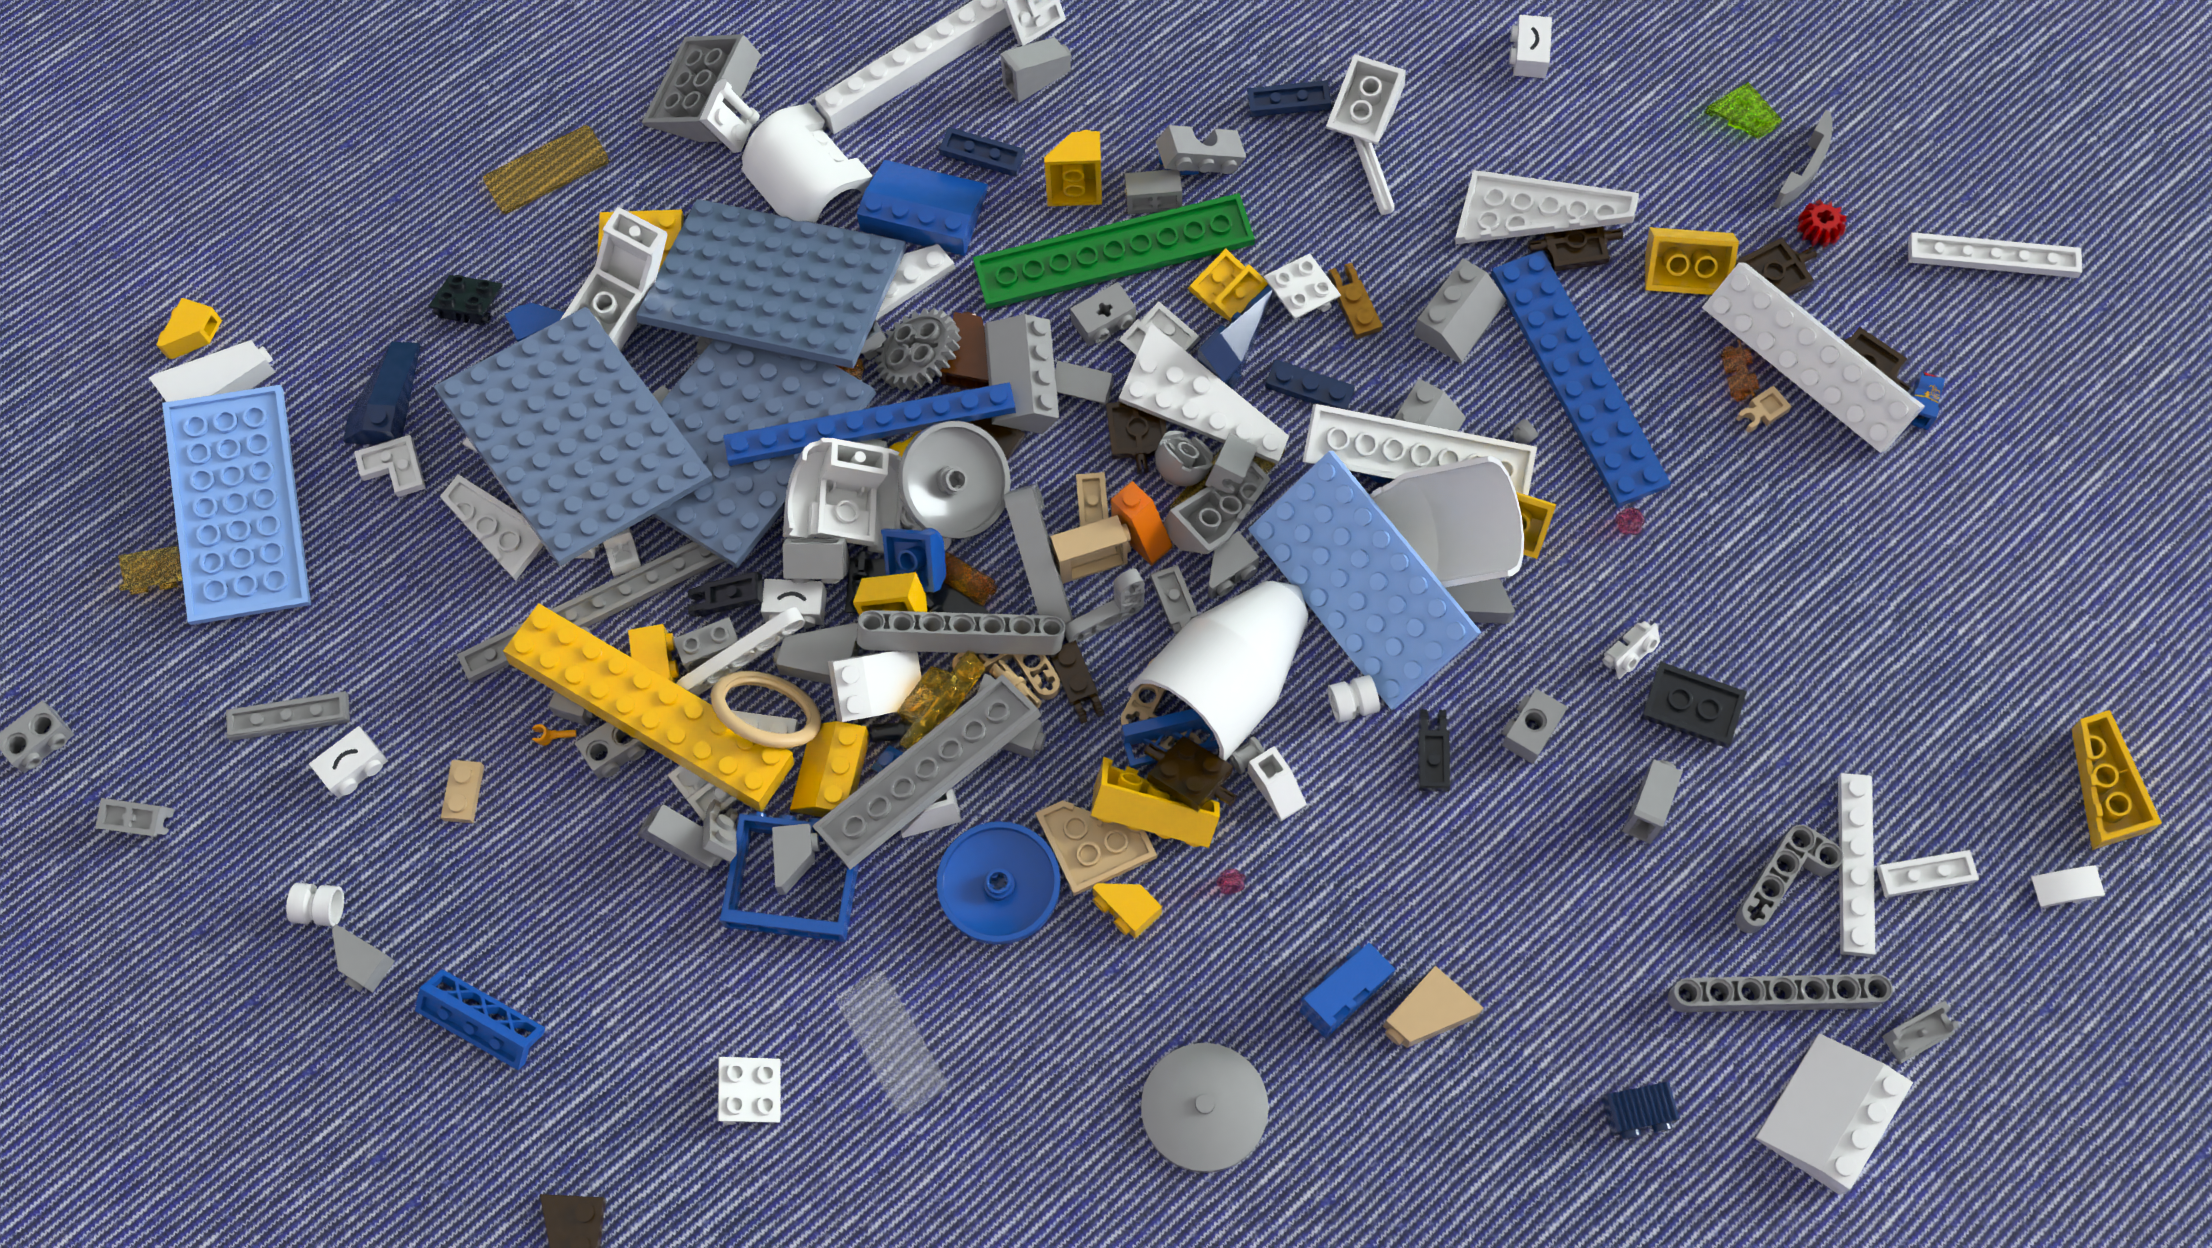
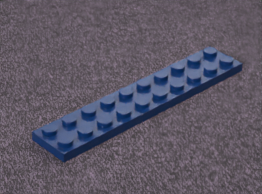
M1537 251L1492 268L1491 275L1497 287L1506 298V303L1616 507L1619 508L1669 488L1671 484L1669 478L1544 251Z

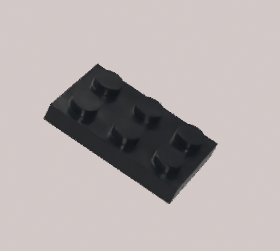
M1659 662L1641 718L1729 748L1747 691Z

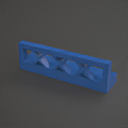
M1194 709L1125 724L1121 728V739L1129 767L1131 768L1158 762L1148 755L1135 759L1131 745L1144 743L1149 746V743H1152L1165 752L1167 749L1159 746L1163 738L1172 736L1179 740L1183 736L1181 733L1187 732L1185 737L1189 738L1192 731L1201 729L1210 734L1205 743L1198 745L1206 750L1220 747L1217 740L1212 741L1213 737H1215L1214 733Z
M443 969L419 988L415 1012L517 1070L525 1065L529 1048L544 1035V1026ZM443 982L452 987L453 991H443L437 988V986ZM462 999H473L479 1005L469 1006ZM488 1014H499L505 1017V1020H493ZM514 1029H526L531 1034L525 1038L516 1033Z

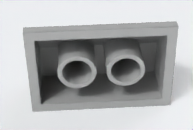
M1462 258L1418 317L1414 336L1461 364L1507 300L1486 271Z
M1418 379L1394 419L1459 431L1466 417L1443 390Z

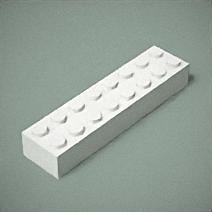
M1739 262L1702 307L1880 453L1886 451L1925 407L1747 263Z

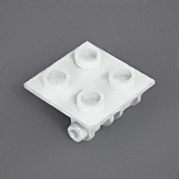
M1310 253L1264 276L1266 282L1273 288L1275 294L1294 319L1316 308L1325 312L1332 306L1330 301L1341 296Z
M718 1057V1121H723L724 1125H734L736 1122L780 1123V1059Z

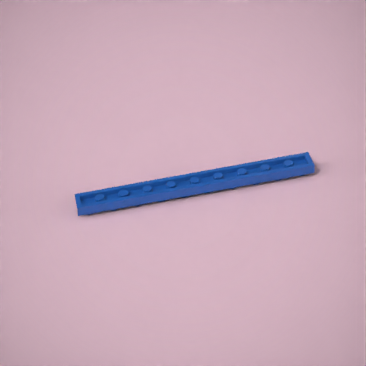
M1009 382L723 436L729 466L801 453L807 445L819 441L821 438L862 442L921 431L942 422H969L1016 413V408Z

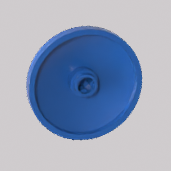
M988 822L977 825L962 833L947 848L937 872L938 898L948 920L965 936L986 944H1010L1031 936L1051 917L1060 895L1059 866L1049 845L1034 831L1011 822Z

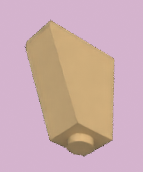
M1435 966L1390 1015L1383 1027L1387 1030L1385 1034L1396 1045L1402 1043L1408 1048L1475 1020L1484 1008Z

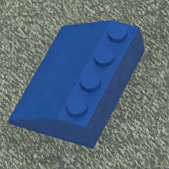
M884 160L866 188L858 208L857 218L860 231L925 247L939 244L946 252L965 256L989 185Z

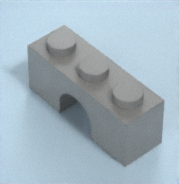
M1168 125L1156 140L1164 169L1231 174L1247 158L1237 130L1214 129L1206 140L1201 143L1195 137L1192 127Z

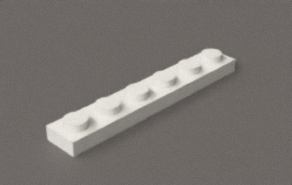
M1911 233L1908 238V262L2073 278H2078L2082 273L2081 248L1923 233Z
M1841 773L1838 776L1839 847L1843 852L1844 858L1839 865L1840 954L1873 957L1875 955L1872 776Z

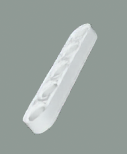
M790 608L783 611L683 676L676 684L696 696L700 695L714 686L720 678L748 664L783 641L785 636H790L804 626V618L798 608Z

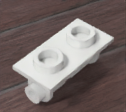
M1646 621L1636 623L1623 636V640L1629 644L1628 646L1618 641L1604 653L1603 663L1609 668L1615 667L1618 679H1621L1627 672L1634 670L1638 662L1647 653H1651L1656 649L1660 642L1656 623L1652 626Z

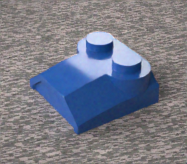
M926 528L922 531L882 529L886 576L916 572L924 591L936 592L940 590L946 578L944 540L941 534L933 528Z

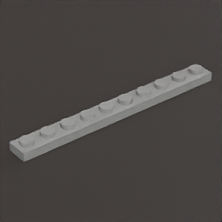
M693 541L551 609V611L580 628L583 626L589 627L725 560ZM523 623L457 654L470 683L510 665L503 650Z

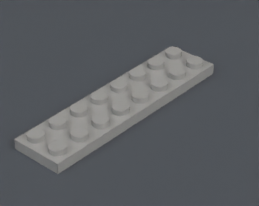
M1002 674L812 827L851 870L1041 716L1039 709Z

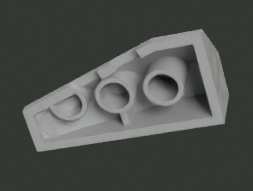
M1252 460L1241 484L1233 482L1231 479H1224L1226 484L1232 485L1235 488L1233 493H1226L1210 486L1175 506L1169 511L1164 522V527L1170 540L1182 551L1209 554L1231 538L1269 484L1270 477Z

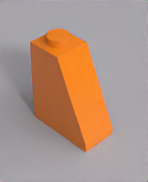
M1131 481L1111 499V517L1118 515L1121 525H1127L1131 536L1130 546L1152 566L1173 548V545L1153 500Z

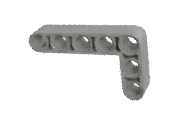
M1035 483L1011 490L1004 495V500L1038 614L1056 616L1066 625L1073 620V616L1041 513L1044 509V502L1040 488Z

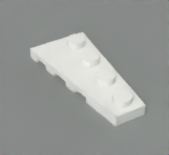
M459 474L440 496L515 581L544 546L522 514Z

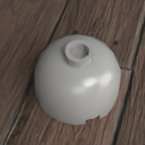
M1169 431L1164 434L1155 452V465L1168 484L1192 486L1202 481L1212 468L1213 454L1198 438L1193 436L1189 440L1182 437L1185 433L1182 431Z

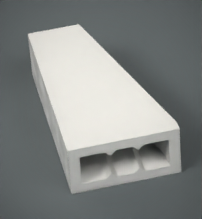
M252 340L159 372L149 377V379L165 401L171 402L249 390L274 374L275 371L269 364L273 359L263 346L258 349Z

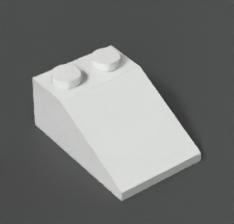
M1354 54L1326 128L1378 145L1403 91L1406 70Z
M887 651L828 661L837 721L845 722L926 706L918 653L916 651Z

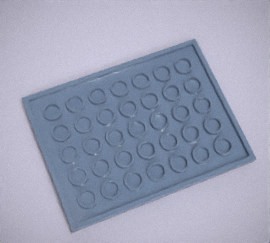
M697 199L657 274L656 282L649 289L636 314L637 323L854 368L905 254L906 241L809 221H794L788 217Z
M587 306L434 386L437 396L559 567L713 481L711 472Z
M713 339L660 403L672 422L711 472L713 481L652 514V516L738 568L784 511L789 478L801 453L729 466L723 435L863 410L876 395L875 389L830 363Z

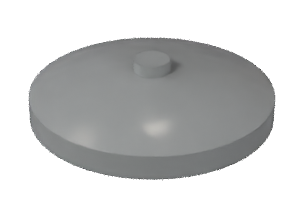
M961 421L934 424L917 434L906 447L898 470L899 493L908 514L921 528H933L943 538L958 539L971 537L988 529L999 518L1006 506L1004 495L1010 491L1008 462L999 444L980 427Z
M1212 1043L1190 1044L1166 1055L1151 1071L1142 1093V1122L1154 1148L1170 1163L1192 1172H1219L1243 1161L1258 1145L1268 1119L1267 1092L1257 1070L1238 1052Z

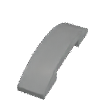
M1825 110L1807 144L1816 149L1804 173L1801 176L1791 171L1773 207L1779 209L1792 202L1809 186L1817 174L1828 151L1832 137V116L1830 111Z

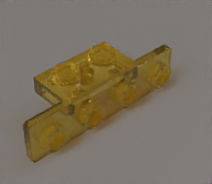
M966 651L952 672L930 666L898 709L897 713L902 719L913 723L900 740V745L905 751L952 715L983 674L985 666L974 652Z

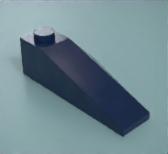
M1270 286L1266 287L1247 304L1243 315L1239 312L1235 313L1227 328L1221 325L1198 349L1197 361L1231 389H1234L1242 378V371L1272 303L1273 288Z
M395 341L390 343L348 415L343 438L344 443L378 445L403 437L421 347L420 343Z

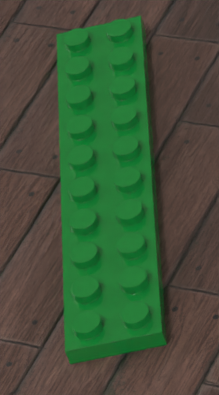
M1240 193L975 256L973 257V263L986 309L989 310L1219 254L1225 248L1231 251L1255 245V238Z

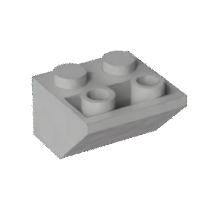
M786 538L783 543L784 579H792L793 583H807L810 579H821L822 583L827 584L838 583L839 579H843L849 569L850 557L846 538Z

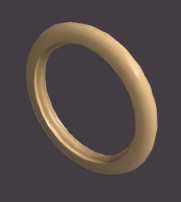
M738 671L720 678L712 688L710 695L712 708L718 719L735 734L751 742L774 748H794L808 743L820 731V712L813 699L798 686L781 677L758 671ZM741 685H756L776 690L789 697L803 710L807 718L806 725L798 732L781 734L755 728L741 720L730 710L725 700L726 694L731 688Z

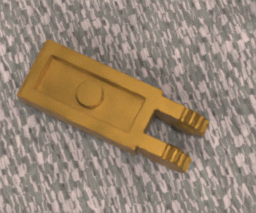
M1350 262L1344 265L1345 274L1350 284L1344 286L1337 269H1330L1328 271L1330 281L1341 294L1336 299L1355 339L1382 331L1383 325L1362 281L1358 279V274L1353 264Z

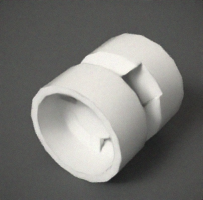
M1370 675L1354 678L1351 684L1343 681L1328 685L1330 705L1338 723L1355 719L1356 713L1366 716L1380 711L1378 693Z
M295 883L291 887L287 898L286 913L288 920L291 923L309 924L313 920L316 925L334 927L335 924L339 923L343 913V890L340 886L321 885L317 889V886L314 884Z

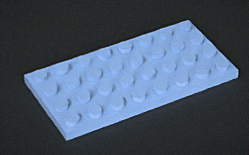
M275 385L162 403L188 623L195 625L311 605L282 386Z
M1328 451L1248 528L1289 582L1300 587L1304 601L1362 674L1372 677L1377 693L1391 710L1396 709L1482 633L1334 451Z

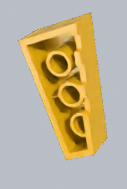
M2108 710L2080 719L2071 730L2092 850L2152 832L2162 822L2111 711Z
M1103 757L1093 788L1091 816L1096 817L1102 822H1115L1126 825L1129 829L1135 831L1144 830L1152 832L1164 839L1174 838L1181 840L1193 847L1203 846L1209 848L1220 818L1219 802L1210 800L1197 812L1151 784L1147 779L1138 775L1139 770L1127 766L1124 771L1112 766L1114 760Z

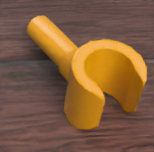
M542 724L532 727L535 732H544L540 738H532V740L542 746L551 743L552 739L577 737L576 730H549Z

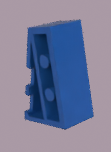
M1370 942L1363 948L1359 945L1346 956L1348 960L1340 968L1335 966L1323 978L1324 982L1317 988H1311L1301 998L1302 1006L1300 1013L1325 1039L1394 975L1396 969Z

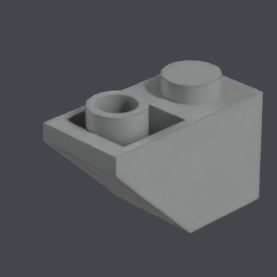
M1239 531L1234 533L1226 543L1214 550L1208 596L1211 600L1218 595L1222 597L1228 594L1234 588L1235 583L1241 579L1244 581L1250 579L1258 571L1260 557Z

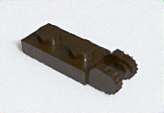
M1076 640L1062 645L1058 653L1049 655L1060 679L1070 706H1073L1081 724L1087 722V714L1081 702L1090 699L1093 710L1098 717L1105 715L1098 697V691Z

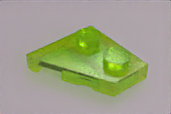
M1749 82L1708 105L1705 111L1708 116L1712 117L1716 114L1728 120L1727 125L1736 129H1742L1748 135L1757 139L1780 127L1782 119Z

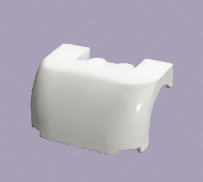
M810 103L784 108L767 117L750 136L742 155L743 166L741 169L778 215L788 217L794 221L816 223L823 208L832 198L849 189H857L864 193L873 176L858 158L848 160L822 130L825 120Z
M821 438L819 441L807 445L798 456L789 478L785 498L783 537L846 538L847 543L868 546V551L884 554L881 530L900 529L903 508L898 487V470L902 458L898 455L900 452L834 438Z

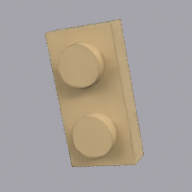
M1105 472L1076 474L1080 527L1109 518Z
M451 761L440 817L443 821L474 823L484 771L482 762Z

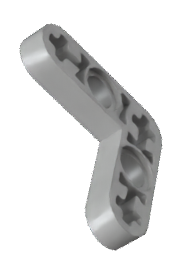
M1137 569L1127 570L1114 580V600L1065 625L1064 635L1069 643L1075 640L1077 643L1133 616L1144 607L1145 583Z

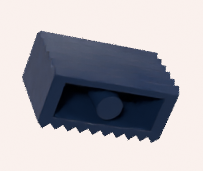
M1669 1081L1609 1093L1602 1098L1611 1135H1621L1623 1140L1642 1136L1641 1130L1652 1128L1654 1134L1672 1130L1671 1124L1680 1120Z

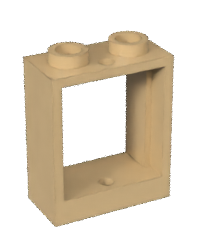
M1118 515L1050 536L1052 550L1063 584L1128 564L1127 553L1131 552L1129 544L1131 536L1127 525H1121Z

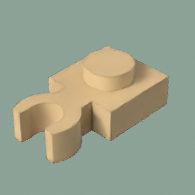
M1773 385L1753 398L1749 403L1751 408L1742 409L1736 419L1738 421L1743 418L1751 419L1752 423L1748 425L1746 431L1752 432L1757 428L1761 420L1768 426L1788 413L1792 406Z

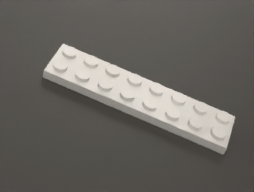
M1313 404L1303 462L1316 464L1328 451H1334L1349 471L1395 480L1396 477L1407 472L1484 456H1493L1501 461L1509 473L1515 491L1528 495L1537 447Z

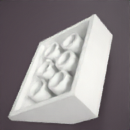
M1819 1033L1755 1139L1837 1194H1843L1851 1190L1913 1082L1886 1064Z

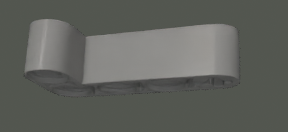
M1794 826L1781 839L1735 916L1737 927L1745 933H1755L1760 930L1771 918L1800 868L1804 867L1818 876L1830 875L1843 861L1844 857L1841 848L1808 826ZM1792 837L1800 838L1804 843V848L1796 846L1792 841ZM1819 854L1827 855L1831 860V865L1823 863ZM1777 861L1786 863L1789 872L1781 871L1777 866ZM1762 886L1770 887L1774 892V897L1766 896L1762 891ZM1758 906L1761 909L1754 917L1755 921L1750 919V912Z

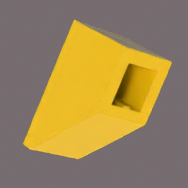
M181 298L178 306L173 309L166 328L159 334L156 345L167 358L175 359L210 344L222 320L212 307Z
M664 624L628 630L631 658L675 683V678H679L677 661H672L671 651L676 650L673 633H668Z
M1097 883L1092 887L1093 896L1095 897L1092 899L1094 904L1103 913L1109 911L1116 919L1114 924L1124 935L1130 933L1134 938H1137L1162 914V906L1141 884Z

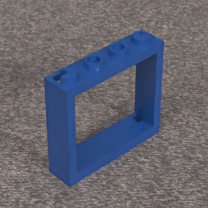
M759 811L749 813V815L739 814L736 830L737 854L730 863L720 922L725 928L846 942L859 863L851 870L847 867L838 922L739 911L737 909L751 833L773 834L772 827L810 824L813 832L816 833L812 826L820 820L819 818H810L809 822L799 821L796 817L785 814L779 815V818L767 817V814Z

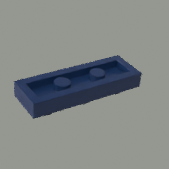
M1328 80L1247 88L1250 117L1331 109Z
M948 127L939 148L941 156L1017 177L1026 155L1024 148Z
M1277 359L1273 363L1265 384L1267 389L1312 404L1345 410L1348 409L1355 391V385Z

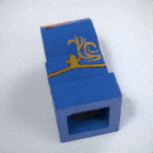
M1920 372L1911 396L1925 406L1918 415L1926 418L1918 419L1915 417L1910 423L1911 425L1928 430L1934 423L1939 412L1938 405L1944 387V378Z

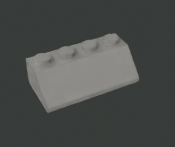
M1023 314L987 322L984 328L989 386L1010 382L1016 413L992 417V424L1043 434L1059 419L1050 320Z

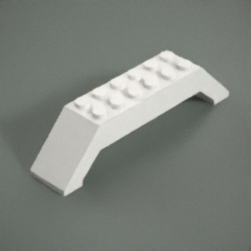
M617 207L603 228L604 235L595 267L561 319L587 306L617 348L621 350L638 324L636 314L644 298L656 282L668 234L651 223ZM466 437V439L463 442V445L477 452L472 443Z

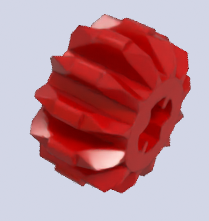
M1821 199L1816 201L1815 204L1809 203L1806 205L1798 217L1797 232L1804 233L1802 241L1811 240L1812 247L1820 243L1823 249L1829 243L1833 245L1837 243L1846 230L1847 216L1840 214L1842 211L1841 207H1832V200L1826 205Z

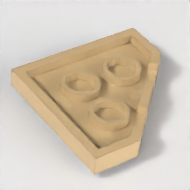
M1064 800L1035 813L1073 896L1091 889L1097 883H1104L1157 858V854L1146 831H1135L1129 829L1126 825L1115 822H1102L1096 817L1091 816V811L1076 807L1074 804Z

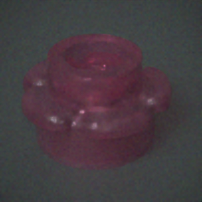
M1626 508L1618 513L1615 520L1616 524H1618V530L1625 535L1629 533L1631 535L1639 534L1645 523L1643 514L1636 508ZM1631 520L1633 524H1628L1627 521Z
M1228 869L1221 872V877L1216 880L1222 894H1234L1244 890L1246 876L1245 874H1240L1237 869Z

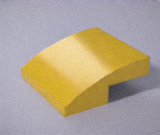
M1225 248L1187 289L1205 305L1231 322L1232 316L1237 312L1241 313L1247 304L1268 283L1252 266L1248 264L1245 267Z

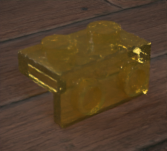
M179 546L118 555L124 584L118 585L119 591L129 589L130 595L149 592L148 586L158 584L160 590L178 587L177 581L183 580Z

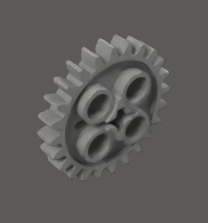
M923 308L920 315L913 311L912 318L908 319L904 315L903 323L895 322L894 331H886L889 337L886 341L882 342L884 346L876 349L879 357L875 358L874 361L878 364L876 370L880 373V377L893 389L897 387L900 391L905 387L912 391L915 384L921 389L924 381L927 380L931 384L934 375L941 377L942 373L940 370L942 368H950L947 363L948 360L956 359L953 351L960 349V346L956 343L961 340L958 334L960 330L955 325L956 323L953 319L946 315L943 310L938 312L933 308L928 312L926 308Z

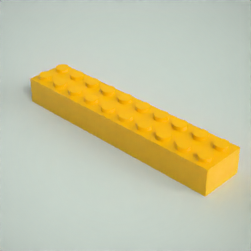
M539 603L503 650L510 665L633 738L640 740L643 744L756 811L762 812L794 765L793 752L786 748L763 746L735 734L718 719L711 704Z

